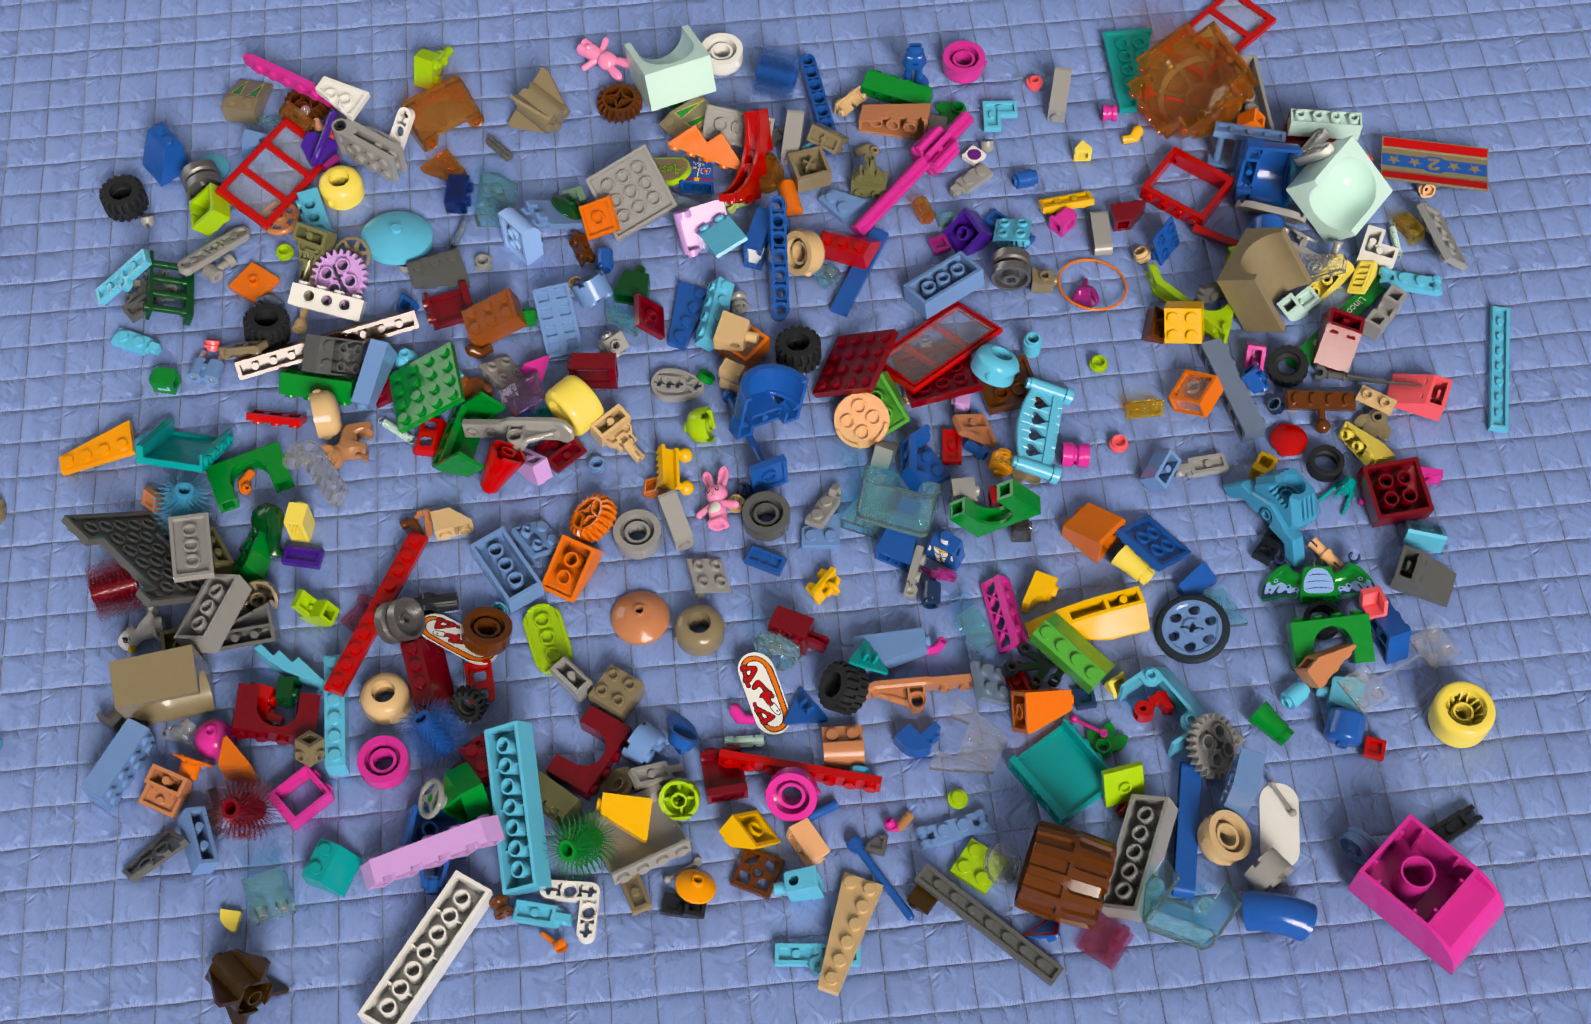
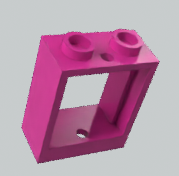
M307 765L303 766L267 795L270 798L269 800H272L271 804L276 806L275 809L278 810V813L294 831H297L335 800L332 792H334L332 787L327 782L323 784L320 780L322 777L315 768L311 770ZM310 779L323 795L295 816L282 800Z

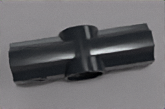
M426 592L414 598L422 607L425 616L459 610L457 592L440 595Z

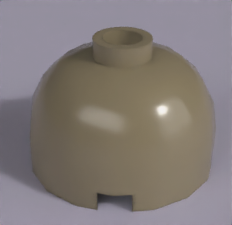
M256 579L247 583L252 590L242 607L244 614L273 599L275 610L277 609L280 596L278 589L273 583L264 579Z

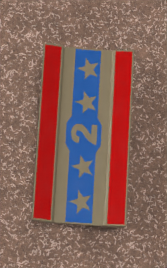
M1382 136L1380 173L1385 180L1434 185L1435 188L1443 186L1488 192L1489 148Z

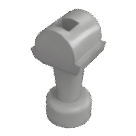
M230 253L226 254L223 257L224 261L219 264L209 263L203 268L202 274L211 283L219 282L223 278V271L227 267L233 268L237 265L235 258Z

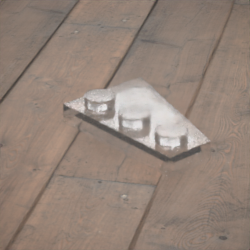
M1299 254L1312 279L1311 283L1346 273L1348 258L1344 254Z

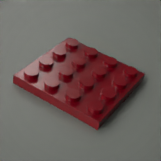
M895 329L837 336L812 394L816 398L874 392L899 333Z
M948 343L918 352L941 365L963 349L953 343ZM909 354L892 357L896 371L914 383L933 371ZM971 356L966 357L915 394L903 387L911 408L983 391L982 381L971 370Z

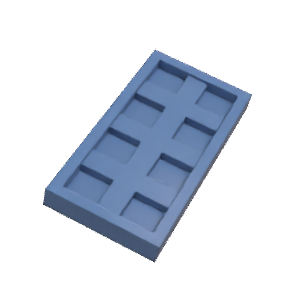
M568 282L533 289V297L546 354L550 357L549 360L571 356V353H584Z

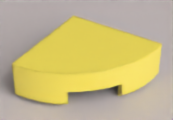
M220 909V920L229 932L237 934L242 912Z

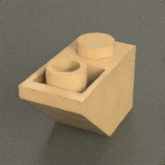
M449 507L430 512L437 541L475 532L471 518Z

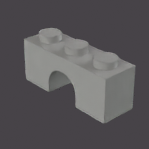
M1392 284L1383 295L1377 309L1374 308L1365 319L1362 334L1377 341L1403 307L1408 293Z

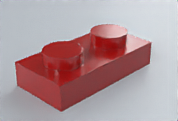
M942 429L943 465L962 464L961 435L958 434L956 429Z

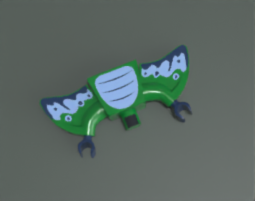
M1350 552L1348 554L1349 562L1346 563L1342 570L1333 572L1331 566H1323V559L1314 558L1311 560V567L1303 568V573L1293 571L1285 563V554H1281L1282 562L1277 561L1276 557H1274V564L1280 567L1273 571L1265 581L1260 598L1261 601L1265 602L1282 597L1298 599L1300 595V604H1311L1316 601L1338 603V595L1340 598L1360 596V589L1374 587L1375 584L1362 568L1355 565L1361 561L1360 554L1356 560H1352L1353 552Z

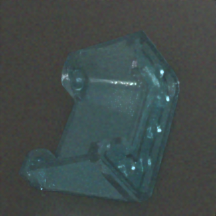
M866 464L858 497L857 518L862 522L920 538L928 536L939 508L941 484L924 482L919 487L918 492L881 482V470L878 467Z

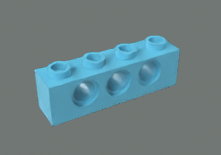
M315 187L298 192L299 200H296L298 210L303 211L300 214L302 222L332 232L318 188Z

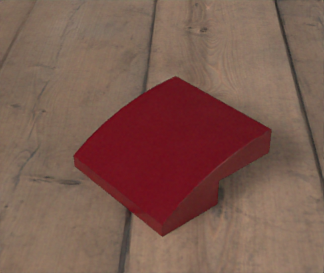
M574 438V440L568 443L559 440H545L534 449V452L547 457L550 468L559 474L586 454L587 450Z

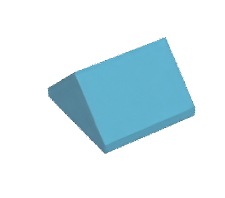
M1406 520L1403 527L1401 546L1406 545L1416 549L1441 553L1448 535L1443 526Z

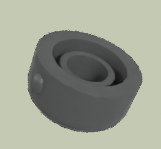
M762 491L750 496L742 509L743 525L746 533L759 541H774L782 537L790 525V507L786 499L780 494L771 491ZM763 515L775 517L770 522H763L758 519Z

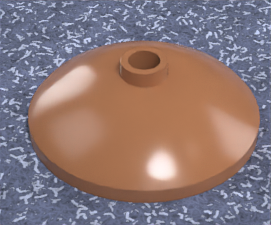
M634 591L624 595L616 602L611 613V623L614 632L623 641L634 645H645L658 640L666 632L670 622V612L666 602L657 594L649 591Z

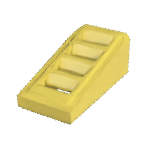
M1359 261L1347 289L1349 294L1366 293L1378 274V267L1375 261Z

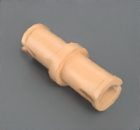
M1317 537L1312 539L1317 547L1312 542H1309L1307 545L1325 563L1331 566L1334 572L1340 570L1335 563L1341 568L1345 565L1332 553L1333 550L1331 548L1328 549Z

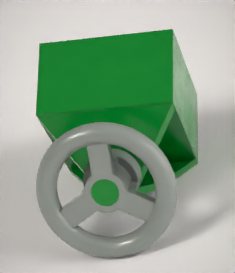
M467 762L445 772L443 782L438 778H431L423 785L418 798V810L423 818H434L440 809L463 823L476 820L478 816L483 814H489V816L493 814L483 783ZM435 784L433 790L428 795H426L430 786ZM424 801L429 804V813L425 811Z

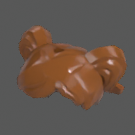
M463 376L461 378L465 400L481 391L490 397L493 396V388L487 380L480 377L468 378Z

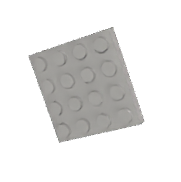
M646 144L585 179L595 200L608 195L612 196L621 230L613 233L618 242L679 207Z

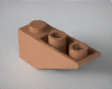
M1341 643L1307 655L1296 667L1295 671L1308 687L1321 689L1327 684L1328 679L1333 673L1339 670L1340 665L1352 655V651L1357 646L1356 644Z

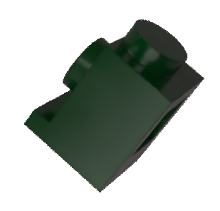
M278 676L275 699L279 706L287 709L296 706V699H298L300 688H302V683L298 676Z

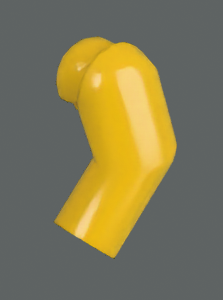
M1138 125L1134 126L1130 135L1121 136L1122 144L1138 142L1143 135V128Z

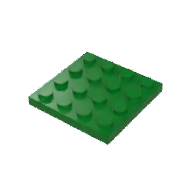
M451 342L389 374L398 431L402 434L465 401L455 347Z

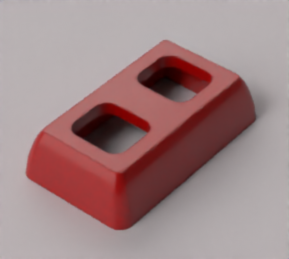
M432 418L420 424L413 448L414 455L435 456L447 424L441 418ZM425 423H437L436 429H424ZM421 438H433L431 445H420Z
M482 660L483 663H488L486 665L466 663L464 665L466 684H470V688L475 685L476 690L479 688L487 689L489 693L488 703L494 702L495 689L491 660ZM485 671L487 679L475 682L473 674Z

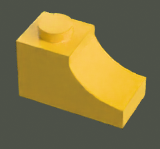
M1036 570L1023 599L1021 611L1028 614L1036 604L1042 602L1050 603L1052 597L1056 598L1059 591V586H1057L1058 578Z

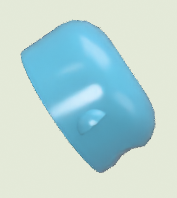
M993 343L982 345L976 351L970 363L972 372L980 380L1000 388L1011 386L1015 374L1020 371L1019 361L1015 354L1009 349Z

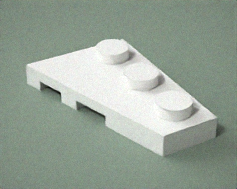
M323 76L315 87L316 93L352 122L370 98L369 92Z

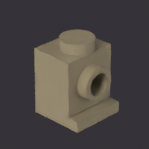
M1032 267L1031 292L1053 293V287L1057 286V275H1054V270H1041Z

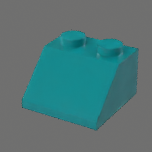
M320 838L302 873V877L306 884L344 898L363 860L341 845Z

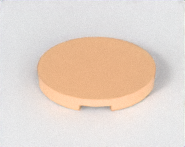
M870 393L848 395L838 404L834 413L836 433L845 444L851 447L865 449L875 446L883 440L890 426V415L887 406L879 397Z

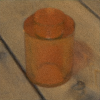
M927 197L916 198L912 202L911 207L921 224L932 223L936 214Z

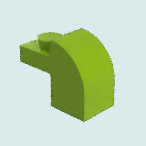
M298 589L290 605L300 614L299 618L320 627H332L340 611L327 599L316 600L304 589Z

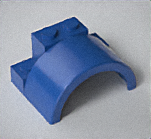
M1247 138L1246 141H1241L1234 166L1236 183L1232 195L1233 204L1236 205L1237 200H1242L1241 203L1244 200H1250L1287 208L1286 188L1289 168L1295 153L1301 157V147L1298 144L1265 142V139Z
M761 364L749 369L740 380L738 393L733 405L734 416L731 417L729 426L730 433L736 440L752 435L755 427L780 419L785 424L799 419L809 380L799 371L781 364ZM774 396H778L783 399L779 403H777Z

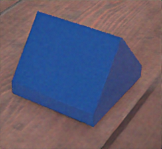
M401 293L396 309L402 311L413 307L416 313L420 309L417 301L405 293Z

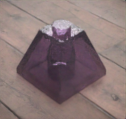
M536 370L499 391L503 405L514 416L545 399V392Z

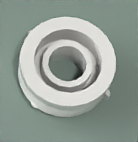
M716 33L710 35L702 42V45L710 54L714 75L727 76L735 73L741 67L743 62V46L736 36L728 33Z

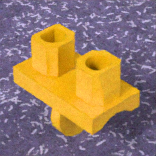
M831 566L828 570L821 568L817 573L819 581L817 583L809 582L806 586L807 593L813 597L816 604L820 605L826 597L828 598L831 594L837 596L840 593L838 586L841 580L836 574V568Z

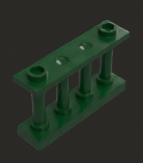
M150 250L149 254L152 265L147 268L146 301L143 302V312H146L145 319H150L152 311L175 314L183 317V325L190 326L194 316V273L189 276L183 275L181 278L154 275V267L178 271L177 263L154 260V251ZM153 282L179 285L180 288H183V292L176 293L153 289ZM153 296L180 300L183 306L178 308L153 304Z

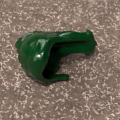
M264 503L252 511L251 525L253 535H256V527L259 531L265 533L270 551L269 555L279 558L283 555L280 540L284 527V513L277 505Z

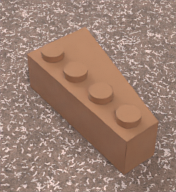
M931 103L862 105L858 132L919 140L928 129Z

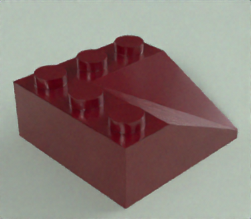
M1418 457L1363 466L1356 475L1372 528L1402 523L1406 520L1428 518L1434 511Z

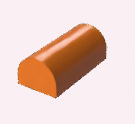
M791 179L781 181L778 184V192L785 200L786 216L802 214L803 208L795 182Z

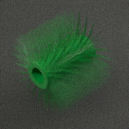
M596 811L594 813V822H592L593 826L592 824L590 825L592 821L590 816L592 817L589 812V824L586 822L585 814L584 822L579 816V823L574 819V825L571 824L570 819L566 816L569 821V828L561 818L564 830L559 825L561 834L555 830L556 834L560 837V839L555 837L560 842L557 843L559 845L558 850L547 851L559 852L552 856L560 854L559 856L562 858L560 861L565 860L562 864L563 867L567 861L566 877L568 875L569 862L570 864L572 863L570 867L572 876L573 864L576 866V873H578L579 866L584 874L583 865L588 869V862L593 866L594 860L601 870L597 857L602 861L604 860L601 854L605 857L606 855L600 849L606 850L607 848H604L606 846H602V844L606 845L607 843H603V841L609 842L607 840L612 839H603L610 838L611 836H603L607 834H602L606 830L601 831V826L598 829V823L595 827Z

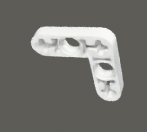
M409 107L400 108L390 135L372 126L365 127L400 145L404 151L415 119V112ZM400 126L404 130L402 136H399L397 132Z
M1326 128L1315 132L1301 148V157L1297 153L1295 154L1293 160L1297 166L1325 159L1335 152L1336 149L1331 142L1325 143L1330 137Z
M551 880L552 889L556 891H551L548 895L545 891L547 889L539 890L541 897L546 901L580 903L576 930L577 938L583 944L592 943L597 934L601 898L599 886L594 882ZM559 886H561V888H560L561 896H558V891H559V888H558V887H559ZM574 887L576 893L573 896H566L564 894L565 889ZM579 888H582L583 892H589L590 889H594L595 893L592 894V897H588V893L581 892L582 897H579ZM587 908H592L595 911L594 915L590 918L583 916V911ZM585 923L589 924V932L592 933L588 934L587 938H584L582 934L585 932Z

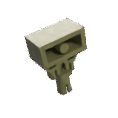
M867 153L864 157V169L863 164L860 165L859 169L853 168L851 195L878 199L887 190L888 172L880 171V166H877L876 171V156L872 154L870 159V153Z
M296 221L292 239L298 241V259L302 262L298 275L299 279L302 278V280L309 281L312 267L316 265L315 262H320V257H324L326 252L333 251L337 233L306 222Z

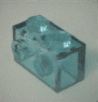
M975 604L955 616L957 620L955 625L961 634L964 632L967 637L964 641L970 650L973 649L978 654L998 642L981 611Z

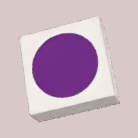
M974 145L962 154V159L973 167L986 158V153Z

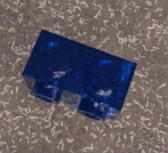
M448 174L444 198L446 213H468V207L472 205L470 194L474 192V183L471 182L469 175Z

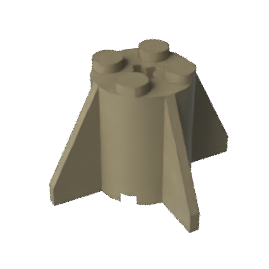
M542 66L535 79L529 83L530 87L528 89L524 87L519 94H511L510 96L515 101L514 104L517 105V107H514L516 110L507 123L512 128L546 134L553 131L557 133L562 127V121L571 112L565 104L549 70Z

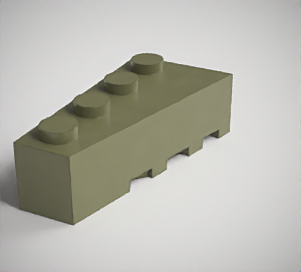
M538 770L543 814L564 830L562 818L564 824L569 828V821L566 816L570 819L571 824L574 825V819L578 821L579 816L582 817L584 815L580 799L553 781L547 774Z

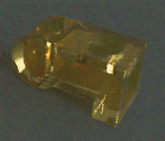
M1406 211L1393 217V226L1407 239L1406 243L1410 247L1424 240L1425 227L1409 212Z

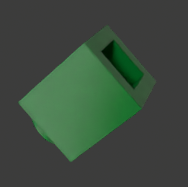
M155 367L149 377V383L154 392L176 395L181 382L178 371L176 369Z

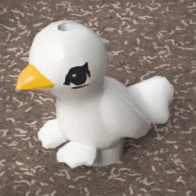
M147 607V615L140 621L136 629L131 626V628H127L120 634L118 638L120 648L134 655L136 647L143 640L155 637L160 642L159 632L166 631V624L163 616L157 617L158 609L155 607Z

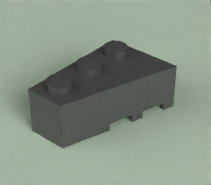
M458 248L406 263L414 289H437L439 286L454 288V286H459L458 282L466 281L467 287L471 288Z
M273 599L236 618L219 651L277 641L280 638Z

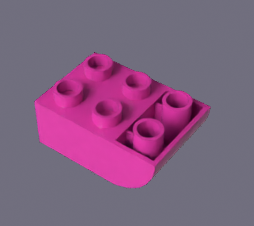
M1412 814L1405 818L1362 866L1348 887L1351 893L1450 975L1455 972L1504 913L1502 897L1491 880L1478 867Z

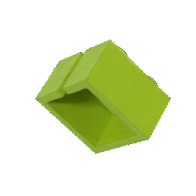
M209 183L189 201L190 214H192L190 216L191 229L206 236H211L231 218L230 203L215 193L219 186L213 183Z

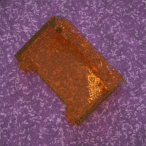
M453 76L405 100L401 105V108L409 107L415 112V119L410 134L424 152L437 146L439 135L465 122L471 127H477L485 122L484 116L459 76Z

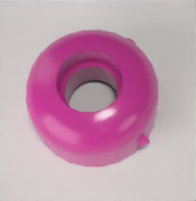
M966 40L951 43L945 48L943 55L940 57L946 77L959 84H967L979 79L984 71V66L987 65L984 50L978 44Z
M387 735L377 736L368 740L359 750L357 767L363 780L369 786L381 790L391 789L400 785L408 776L411 766L410 757L406 747L402 744L403 742L399 741L398 738ZM393 759V763L389 768L385 770L376 768L381 760Z
M791 766L776 772L771 777L763 794L766 796L769 810L776 817L784 821L795 822L807 818L814 811L821 791L818 789L815 778L808 771L800 767ZM793 786L801 791L802 796L795 799L789 798L784 794L783 790L786 787Z

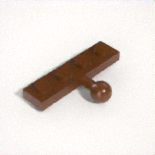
M1284 391L1285 410L1317 411L1318 421L1315 423V429L1321 434H1325L1330 430V423L1326 420L1325 411L1353 412L1356 410L1355 392Z

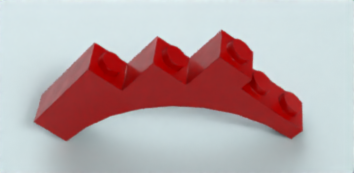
M768 108L744 111L745 142L741 164L732 184L718 195L719 202L726 201L727 204H735L738 201L745 202V204H754L755 200L761 198L759 179L767 174L765 155H767L768 151L773 150Z

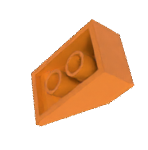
M562 534L542 581L544 590L575 603L595 572L604 551L571 536Z

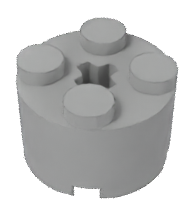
M1270 848L1257 859L1258 861L1254 866L1252 865L1245 872L1244 877L1257 891L1273 892V888L1275 886L1280 887L1295 868L1277 850Z

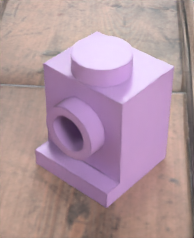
M971 394L951 399V404L955 405V413L969 414Z

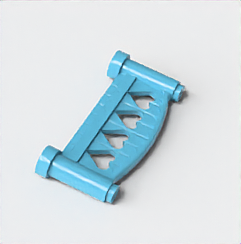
M1027 377L1024 388H1027L1028 393L1020 407L1016 423L1015 441L1017 456L1012 457L1010 466L1013 469L1046 479L1048 483L1056 485L1062 473V467L1053 465L1063 405L1069 406L1071 404L1075 389L1068 386L1063 388L1034 377ZM1035 397H1040L1049 407L1036 408L1034 406V403L1037 402ZM1033 412L1038 413L1045 420V423L1034 424L1032 422L1034 418ZM1030 428H1034L1043 438L1031 440L1029 438V434H1031ZM1027 444H1032L1041 454L1027 455L1026 450L1029 449Z

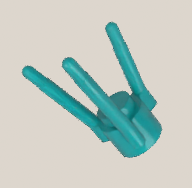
M1345 476L1317 498L1318 503L1337 489L1334 498H1337L1340 494L1343 496L1348 495L1341 515H1344L1355 494L1356 481L1350 476Z

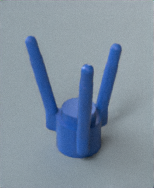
M450 860L444 863L441 879L438 876V867L433 868V876H428L427 880L424 870L419 871L421 888H425L426 895H439L442 888L445 887V878Z

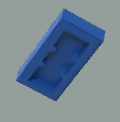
M751 545L744 559V564L779 577L787 562L786 557Z

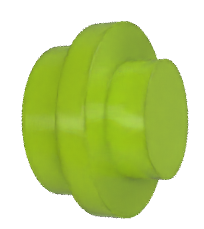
M281 244L277 247L276 256L279 260L287 261L294 256V250L288 244Z
M1102 355L1094 356L1089 362L1090 369L1096 373L1104 372L1108 366L1106 358Z
M954 789L949 792L947 801L952 808L962 809L968 803V796L965 791Z

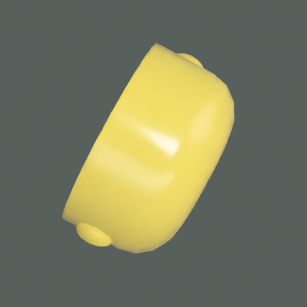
M344 165L331 167L319 179L318 186L321 198L325 205L331 209L348 210L358 205L364 198L365 188L361 175L352 167Z

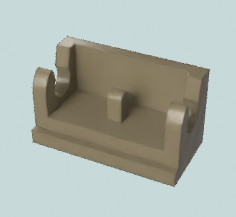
M814 123L806 140L817 146L821 145L823 149L837 155V153H841L844 150L841 147L844 143L848 142L849 137L822 123Z

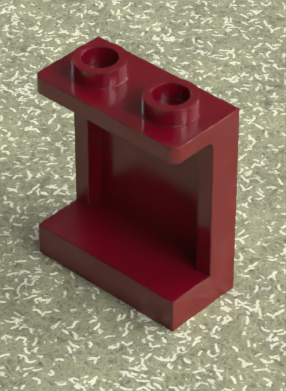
M466 281L458 282L460 289L432 297H428L427 292L423 293L425 297L422 300L424 310L429 311V314H426L429 325L433 324L435 331L464 323L461 311L473 306Z
M729 744L724 746V748H706L704 751H700L708 804L748 798L744 770L735 767L729 769L718 765L720 749L741 752L740 745Z

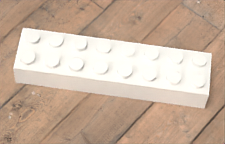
M457 870L454 872L357 1015L364 1024H411L489 908V902L494 898L492 891Z

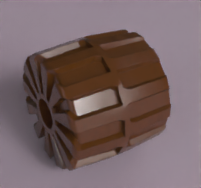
M1039 821L1026 853L1015 894L1014 906L1054 922L1092 930L1103 908L1104 894L1107 895L1109 889V879L1113 874L1114 861L1117 854L1116 844L1078 829Z

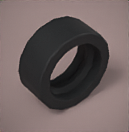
M1319 445L1313 448L1309 454L1306 464L1307 471L1317 481L1332 482L1338 479L1345 465L1344 455L1334 446ZM1320 456L1329 457L1336 463V469L1333 471L1320 469L1314 462L1315 458Z
M1316 601L1306 608L1303 618L1304 620H1310V616L1314 612H1323L1330 616V613H1338L1340 611L1332 603ZM1333 626L1329 629H1322L1315 639L1328 640L1333 638L1339 629Z

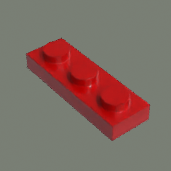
M252 409L246 413V420L252 421L253 424H263L266 422L271 423L272 426H282L284 424L289 425L290 428H300V426L307 422V415Z

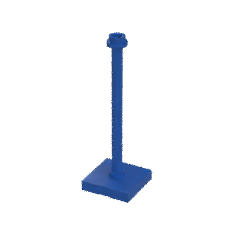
M728 389L722 393V400L729 404L734 414L733 405L736 394ZM753 435L745 437L758 461L757 464L748 466L752 493L766 491L767 489L788 483L787 459L785 455L782 454L765 460Z

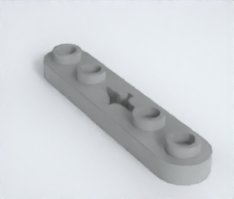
M245 226L236 227L183 258L177 263L179 273L185 276L192 275L194 272L247 242L251 237L249 228Z

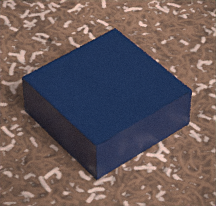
M1082 688L1073 689L1072 694L1077 711L1097 707L1094 690L1088 694Z

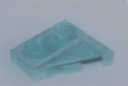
M1224 588L1203 591V596L1216 601L1222 606L1228 616L1230 627L1247 626V618L1241 615L1234 601L1230 600ZM1207 618L1208 625L1211 626L1216 623L1215 618Z

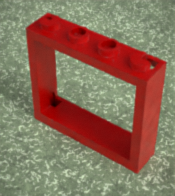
M1174 146L1143 184L1139 198L1146 200L1147 203L1152 204L1161 211H1165L1174 218L1189 224V226L1194 227V224L1204 226L1232 190L1235 178ZM1170 164L1220 189L1201 214L1152 188Z

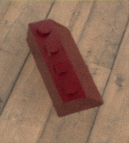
M423 638L400 643L416 713L419 710L421 712L422 709L427 710L426 706L429 708L431 704L442 703L444 700L449 706L450 699L455 692L444 648Z

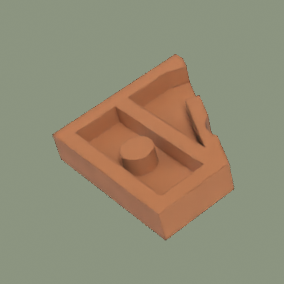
M955 414L952 417L953 424L959 435L992 448L998 444L985 414Z

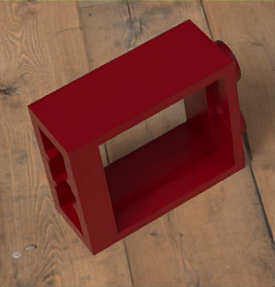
M571 353V360L567 361L569 375L579 377L591 389H618L619 372L616 353ZM579 370H608V371H579Z

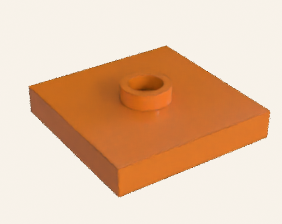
M608 195L579 206L588 241L621 230L612 196Z
M251 262L228 287L239 296L257 305L256 299L260 296L268 295L280 283V279L254 262Z

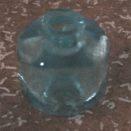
M824 263L816 272L815 281L822 289H832L840 280L841 272L836 265Z

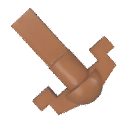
M430 508L417 511L416 515H414L416 520H420V516H423L425 536L433 537L430 512L435 510Z

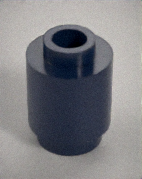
M927 579L922 583L921 602L924 608L936 609L941 603V583L936 579Z

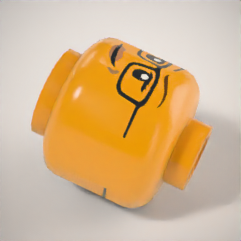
M999 448L992 452L988 468L993 472L994 476L1003 478L1012 473L1013 467L1010 466L1013 457L1012 452L1005 448Z

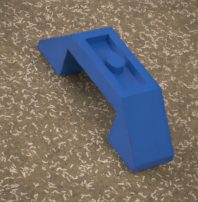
M928 424L910 434L900 443V476L917 498H920L930 489L929 473L917 470V450L927 444L931 437L930 425Z

